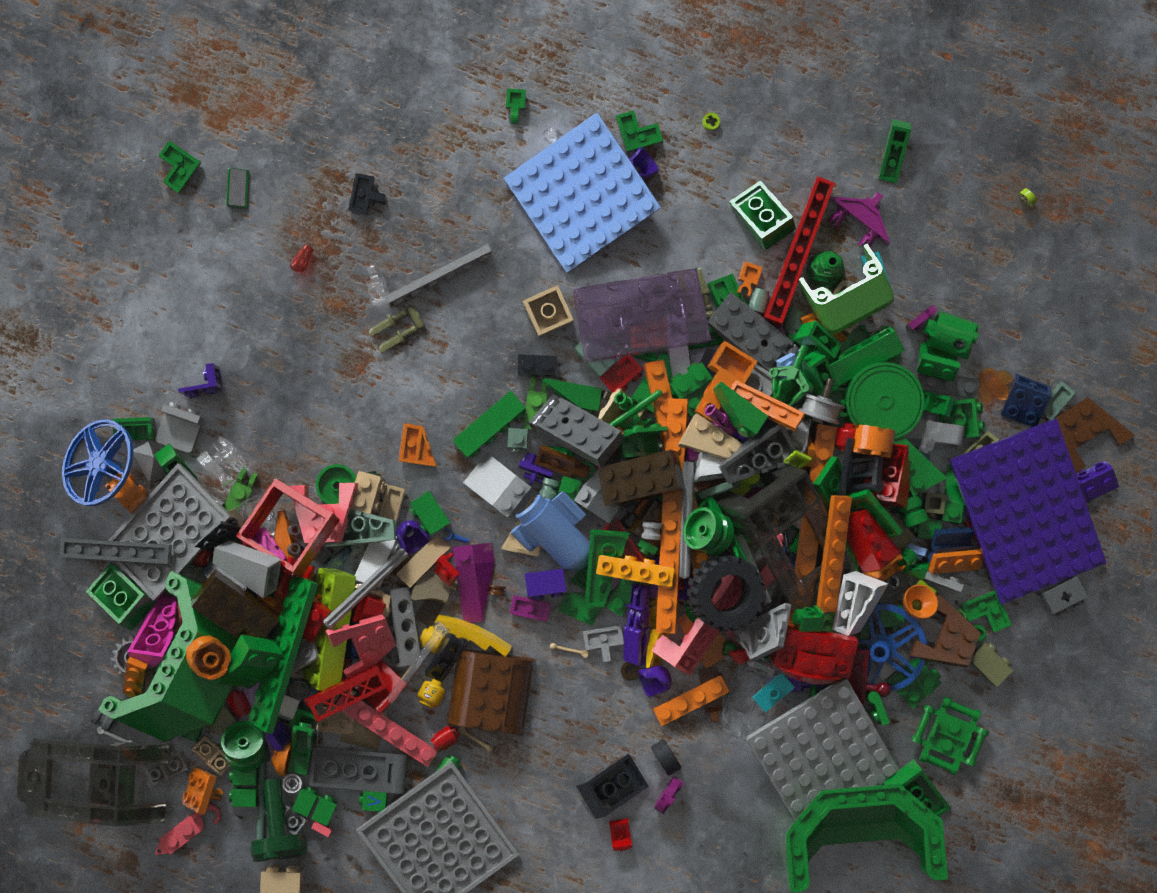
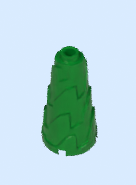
M823 251L815 254L809 260L806 267L807 278L815 288L833 289L840 284L845 274L842 257L833 251Z

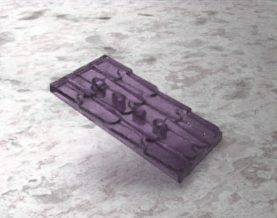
M697 268L585 286L572 291L585 363L711 341Z

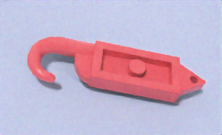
M208 804L206 812L212 810L216 813V819L213 822L216 825L221 819V811L216 805ZM192 813L159 839L160 842L155 855L166 853L171 855L201 832L204 828V821L201 816L204 814Z

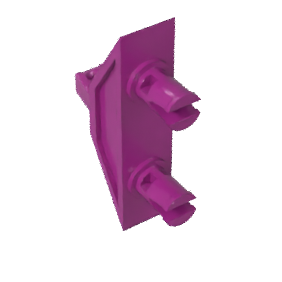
M877 192L872 199L868 197L866 199L830 196L829 201L837 206V210L827 220L829 224L838 218L834 225V228H838L847 215L867 230L865 236L857 244L859 247L866 241L868 246L871 247L876 239H879L887 246L890 244L879 212L881 207L877 205L883 195Z

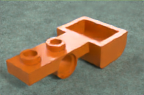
M724 341L707 367L714 371L716 375L704 391L703 397L694 412L712 422L704 411L711 404L718 410L721 407V403L713 391L714 386L723 382L731 388L735 380L745 384L757 360Z

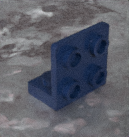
M1015 373L1012 380V389L1003 406L1001 415L1032 427L1037 426L1051 398V386Z

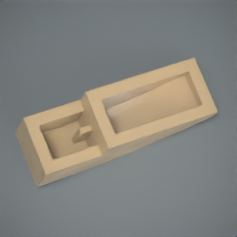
M437 533L396 575L411 588L436 563V560L452 546Z

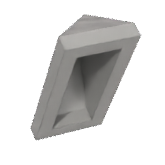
M149 442L133 450L134 457L149 484L167 475L154 456L155 452Z

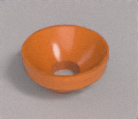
M914 585L905 592L903 606L911 617L924 620L931 617L937 611L938 600L935 593L929 587ZM912 601H918L921 604V610H915L912 607Z
M287 742L282 750L276 751L274 749L271 764L274 766L276 773L283 777H286L288 773L292 742Z

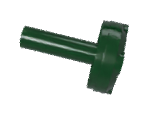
M281 779L264 780L263 786L269 838L251 841L250 850L253 862L289 859L306 855L308 849L306 836L304 834H286Z

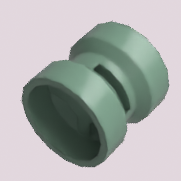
M543 477V487L539 491V495L553 500L558 495L557 490L560 488L561 482Z

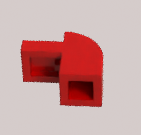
M367 594L352 608L355 613L352 621L359 623L360 620L382 615L386 606L382 598Z

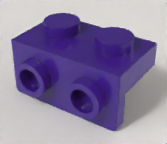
M1106 461L1099 462L1093 467L1076 474L1085 502H1089L1119 487L1114 469Z

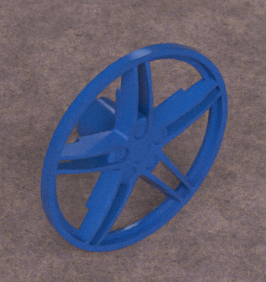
M107 419L94 421L81 429L71 441L63 461L62 479L67 494L75 502L85 506L101 505L113 498L125 484L132 468L134 451L132 439L128 431L121 424ZM104 426L116 428L118 431L102 447L99 437L96 436L94 430ZM85 438L89 459L70 466L77 446ZM124 440L128 449L125 471L122 470V464L118 460L113 459L122 447L121 444ZM86 466V468H83V469H78V470L70 471V470H73V469H76V468H81V467ZM118 473H120V474H122L123 476H122V478H119V477H117L116 475H117ZM88 475L84 499L74 491L70 477ZM103 476L119 481L110 493L94 500L96 492H99Z
M876 604L873 611H875L881 633L876 634L871 613L868 618L871 640H858V644H867V649H870L867 679L873 662L879 663L871 683L867 682V684L875 683L885 662L908 677L900 683L890 685L891 691H895L913 682L922 671L926 662L925 659H920L915 669L896 649L917 634L919 635L920 642L926 645L927 639L920 623L904 609L891 604ZM878 610L895 612L906 618L911 625L887 636ZM913 627L916 629L900 641H895L894 638ZM896 656L905 665H907L913 671V673L911 674L904 667H902L900 664L894 661V657Z

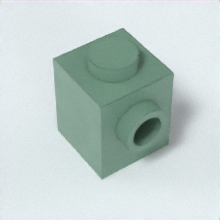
M508 428V449H511V452L523 453V449L527 450L528 429Z

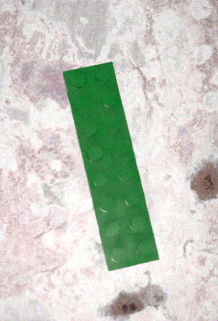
M294 574L289 581V589L283 600V608L279 616L276 632L272 637V640H275L283 655L276 668L260 681L259 688L255 693L253 708L249 713V722L265 733L273 734L318 583L305 576L299 578Z

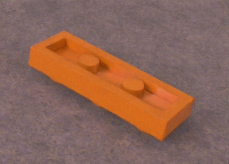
M980 549L936 553L932 555L928 570L932 574L980 570L983 556Z
M131 656L129 657L122 693L130 698L144 694L148 663Z

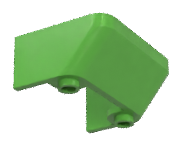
M868 244L863 245L867 262L863 267V273L866 278L841 292L832 295L830 290L824 287L811 291L803 277L799 279L803 297L823 327L831 334H837L894 302V293L884 269Z

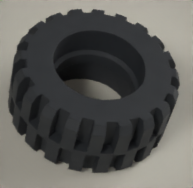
M720 554L719 557H709L708 562L703 560L700 563L702 567L699 570L697 568L694 569L692 573L695 576L693 579H689L688 584L691 585V589H687V595L690 597L688 602L690 607L693 608V613L701 621L716 630L728 632L729 629L731 631H738L740 626L745 628L749 626L748 621L752 620L754 622L758 618L756 613L758 611L762 612L761 602L766 600V595L763 594V591H766V586L762 583L763 577L757 572V568L742 558H737L736 555ZM734 575L739 578L742 585L740 599L733 607L719 610L712 604L711 592L713 586L720 578Z

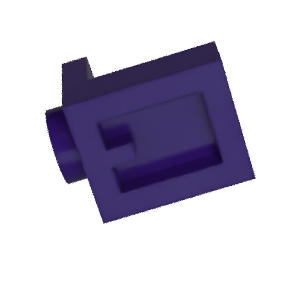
M282 721L276 722L273 734L268 733L266 737L274 749L279 751L284 748L291 735Z

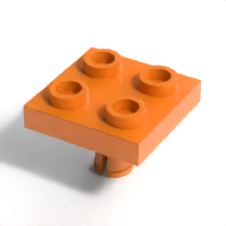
M194 767L189 775V784L183 794L182 804L199 814L205 815L209 800L220 801L222 797H218V795H223L222 789L213 788L217 777L201 768Z

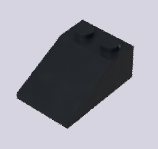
M629 753L576 785L595 819L607 816L649 787Z

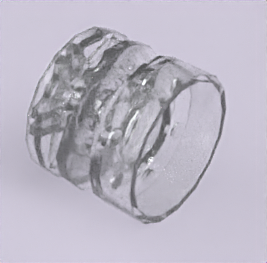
M220 436L217 440L222 447L220 448L213 442L211 445L215 453L212 454L205 450L197 457V460L222 487H226L233 480L229 471L233 469L240 474L241 470L236 464L239 463L243 468H246L248 463L233 443Z

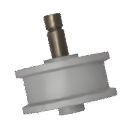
M827 378L822 396L806 393L803 406L798 410L812 416L811 420L823 423L824 420L839 425L837 419L840 410L844 409L845 406L832 402L829 399L835 380Z

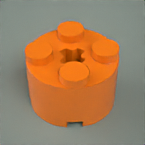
M856 425L853 452L891 458L895 430L887 428L884 430L868 425Z
M118 473L116 476L122 478L123 475ZM131 473L123 487L114 496L130 514L149 495L140 483L138 485L134 483L136 479ZM111 479L105 487L111 492L119 481Z
M199 637L186 649L187 663L198 676L213 680L223 676L228 670L227 668L231 661L230 652L215 637Z

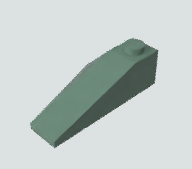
M349 509L347 516L349 520L342 542L325 543V547L340 548L396 540L395 520Z

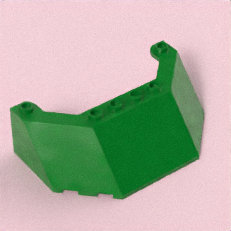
M170 572L166 579L165 587L168 592L177 596L183 621L147 692L125 701H121L113 696L106 697L98 711L163 742L215 723L233 686L219 684L216 682L217 679L210 680L198 676L187 663L186 649L199 637L213 636L222 642L231 654L238 639L191 607V599L201 588L202 583L179 573Z
M901 784L821 790L785 833L787 888L791 893L803 892L809 887L808 862L822 845L900 839L920 856L921 869L934 880H948L943 820Z

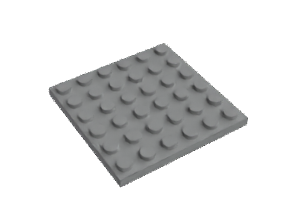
M845 677L745 737L794 821L797 820L821 790L881 785L899 771L848 679Z
M452 761L356 829L402 893H467L519 855V852Z

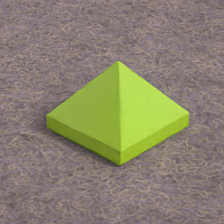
M796 450L784 460V463L801 469L811 461V457Z

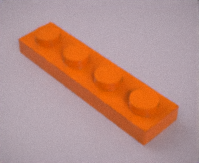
M735 380L731 387L732 390L768 415L767 419L794 432L805 417L804 412Z
M719 675L653 710L661 726H664L731 691L723 675Z

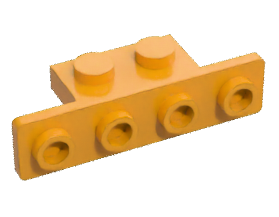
M604 555L599 556L596 571L599 575L672 587L675 568L655 565V560L644 559V562L636 561L637 557L625 555V559Z

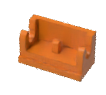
M898 554L883 568L863 574L884 582L896 572L905 569V566H898L896 561L902 560L903 557L901 554Z

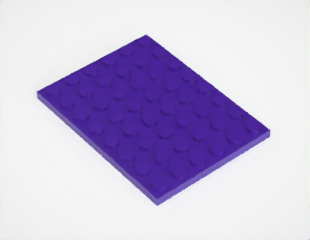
M1057 419L949 460L1000 604L1007 603L1106 564Z

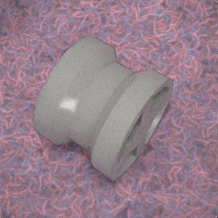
M643 522L644 532L641 538L661 540L659 532L662 524Z

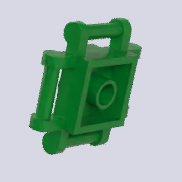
M946 696L943 698L939 710L925 704L923 708L925 711L917 731L911 738V741L924 746L919 761L923 763L928 762L943 768L954 776L957 774L960 762L975 767L977 763L976 758L985 736L988 737L990 732L976 726L981 711L967 708L951 701V698ZM950 708L971 717L968 723L945 713L946 709ZM931 714H934L935 717L928 731L926 739L924 740L922 739V736L925 732ZM973 731L977 732L978 735L969 757L966 758L963 755L971 740ZM930 749L954 758L953 763L951 764L929 755Z

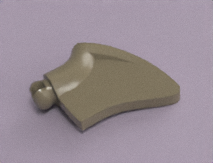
M435 568L430 569L417 581L410 599L413 602L437 600L446 603L450 589L457 590L458 581L456 580L449 587L433 571Z

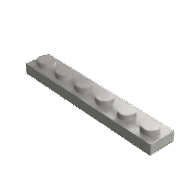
M487 244L385 297L390 305H399L405 301V297L409 295L414 297L422 292L421 289L427 286L432 288L439 284V280L443 278L447 280L456 275L455 272L458 270H468L473 266L472 263L478 260L483 262L489 259V255L492 254L491 249Z

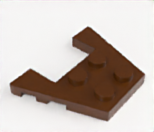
M1088 397L1055 418L1058 420L1075 473L1086 467L1076 449L1105 430H1109L1118 445L1123 444L1134 436L1131 431Z
M936 592L938 608L935 613L943 616L944 621L934 648L917 640L913 644L909 658L925 659L928 662L936 661L942 662L945 665L966 668L970 664L980 632Z

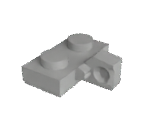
M621 625L583 631L586 650L596 649L597 654L602 653L603 663L611 662L610 651H614V646L624 645Z

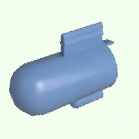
M564 491L553 500L544 499L541 495H537L534 502L525 511L516 514V518L521 523L511 531V534L528 551H533L540 545L562 568L569 572L580 571L588 565L589 540L575 526L586 514Z

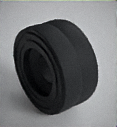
M664 739L651 746L653 753L668 776L682 768Z

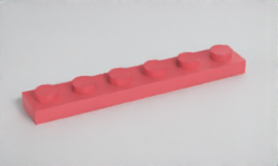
M340 694L334 705H342L346 696ZM359 701L341 710V712L426 767H429L438 752L435 748L363 701Z

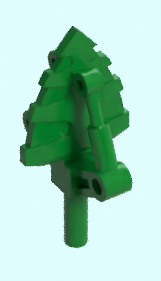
M801 345L793 366L789 365L769 370V375L772 377L771 391H773V398L791 407L798 403L806 393H811L814 389L803 372L804 370L800 369L809 348L805 345ZM784 376H787V377H788L787 379H782V380L779 381V378H780V377H784Z

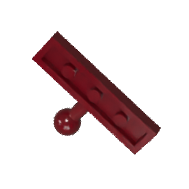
M857 648L850 678L847 679L864 707L866 691H874L880 697H887L891 693V686L886 682H880L878 685L867 684L870 649Z

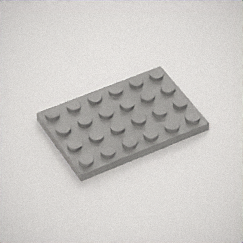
M178 463L108 541L172 545L171 564L116 561L153 601H157L167 590L165 582L170 572L173 571L181 574L203 550L194 547V544L220 521L227 523L232 516L182 464Z

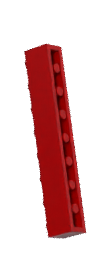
M819 176L814 181L763 317L771 325L780 328L783 324L835 182Z

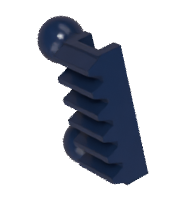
M967 526L965 528L959 527V529L953 527V529L947 528V530L935 528L931 543L933 552L928 555V563L930 564L933 554L941 553L942 551H968L974 549V545L971 544L972 535H975L973 528Z

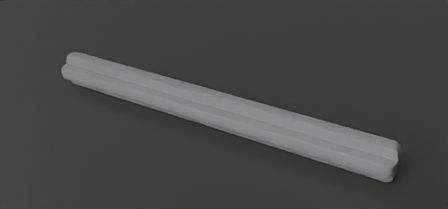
M684 462L683 480L686 490H682L679 577L690 578L691 548L684 541L683 529L687 517L693 512L694 462Z
M404 549L398 550L324 619V624L328 628L337 624L408 556L407 552Z

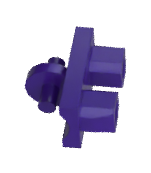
M527 452L523 460H520L519 469L532 473H524L523 477L530 480L528 485L532 486L534 481L542 482L543 478L536 475L551 479L553 471L534 465L537 455Z

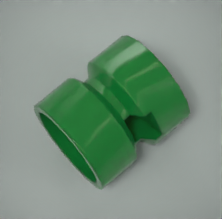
M920 494L907 498L906 507H898L899 512L904 514L902 520L905 528L929 520L926 510L921 509L923 502Z

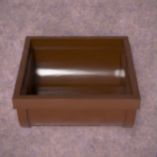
M464 649L455 665L447 725L523 735L534 658L506 655L505 657L499 653Z

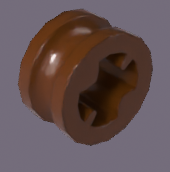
M489 584L491 590L488 591V594L505 596L503 591L506 587Z

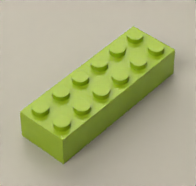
M319 568L315 578V582L318 583L315 596L320 595L322 597L320 602L333 612L354 592L356 576L340 569ZM351 610L333 627L328 628L324 624L316 637L315 644L319 657L303 669L305 677L303 682L322 691L341 682L347 640L333 647L326 630L332 628L333 630L341 629L342 625L349 624Z

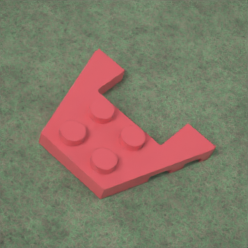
M339 483V504L320 505L340 519L325 543L342 542L349 520L347 516L350 507L353 506V496L355 490H358V483ZM290 486L305 497H309V486ZM293 500L304 543H309L325 519Z
M383 615L360 620L359 624L349 626V624L342 625L341 629L333 630V628L326 630L333 647L351 638L359 655V662L343 670L346 679L373 665L375 666L396 646Z

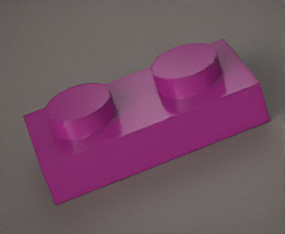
M513 595L509 614L547 622L551 603Z

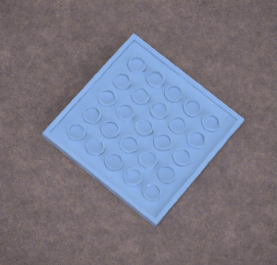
M599 113L589 117L504 177L566 273L661 209V206Z

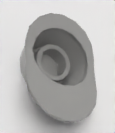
M808 418L806 421L802 420L795 432L785 427L796 449L803 453L807 447L811 418Z

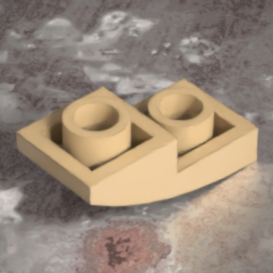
M205 734L191 748L194 753L202 758L220 776L230 767L225 759L223 750Z

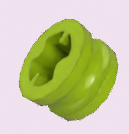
M711 112L704 116L702 124L709 131L715 130L720 124V118L716 113ZM708 117L716 119L715 126L706 123L709 120Z

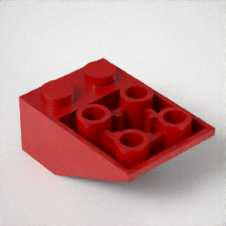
M893 444L891 458L883 457L881 480L884 486L881 492L871 491L881 505L906 507L909 493L908 445ZM866 478L864 484L872 483V478Z

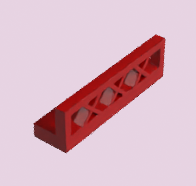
M373 665L304 699V702L310 708L316 722H319L387 688V685L378 666ZM377 676L381 685L374 689L367 687L370 678ZM356 685L363 687L362 693L358 697L350 695L352 688ZM338 694L346 696L344 703L340 706L332 704L335 696ZM320 703L327 704L326 713L319 716L314 706Z

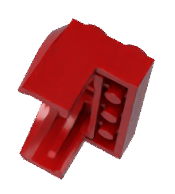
M788 625L783 648L768 654V656L779 671L791 678L812 684H830L844 677L850 678L858 640L855 636L826 631L800 632L796 626ZM802 650H804V651H810V652H816V653H821V654H827V655H831V656L814 655V654L802 652ZM794 653H796L794 666H792Z

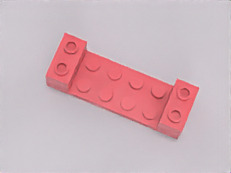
M727 575L719 579L722 581V584L716 588L715 594L711 599L715 608L719 610L729 609L740 599L742 585L739 578L734 575ZM697 618L690 632L683 638L681 646L662 635L656 641L652 651L690 676L720 630L710 627L701 621L700 618Z

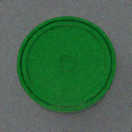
M890 362L873 363L861 369L850 381L845 395L846 412L850 421L855 424V427L856 425H868L884 430L885 428L895 430L894 439H897L910 432L919 422L924 409L923 389L915 375L905 367Z

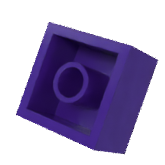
M563 569L525 573L527 596H532V600L544 599L543 595L551 594V598L563 596V592H566Z

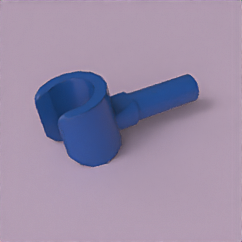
M444 529L450 532L449 538L442 537L444 540L450 541L453 539L464 543L469 542L468 538L458 536L450 529Z

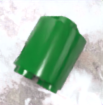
M940 310L935 320L928 319L924 333L929 335L927 347L968 360L972 350L970 349L972 343L975 344L978 338L979 325Z

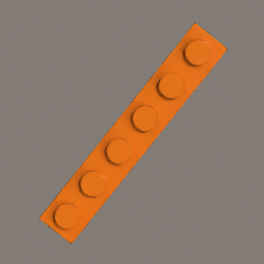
M831 495L817 606L823 612H837L852 497Z

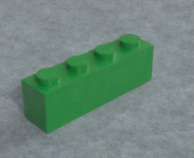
M890 326L839 353L835 359L828 360L837 385L844 386L864 367L873 363L884 362L888 359H895L905 350L896 331Z
M509 391L452 441L467 458H475L481 453L480 448L485 444L489 446L496 440L494 437L499 432L503 434L511 427L509 423L514 419L516 421L520 420L525 415L526 407L512 391Z

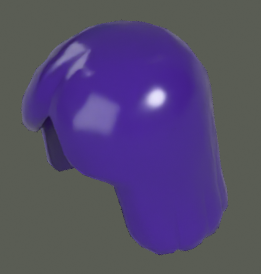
M642 147L638 148L636 153L629 158L634 167H640L641 173L639 175L643 181L659 172L655 161Z
M413 520L401 523L396 530L397 541L401 549H404L408 555L419 551L430 541V537Z
M654 666L639 670L641 686L649 698L657 694H663L671 688L672 677L667 668Z

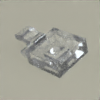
M375 265L367 267L371 281H367L366 285L371 301L388 295L389 290L385 277H378Z
M931 420L926 421L925 433L919 448L920 452L928 454L929 450H933L935 440L932 439L933 434L940 430L941 423H937L936 428L932 429L930 428Z

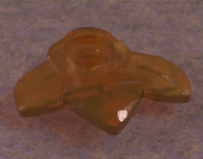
M983 369L979 374L981 385L978 389L982 401L987 404L991 401L992 397L999 400H1007L1008 388L1006 384L1013 380L1011 374L1005 370ZM986 374H989L991 376L990 381H987L985 379Z

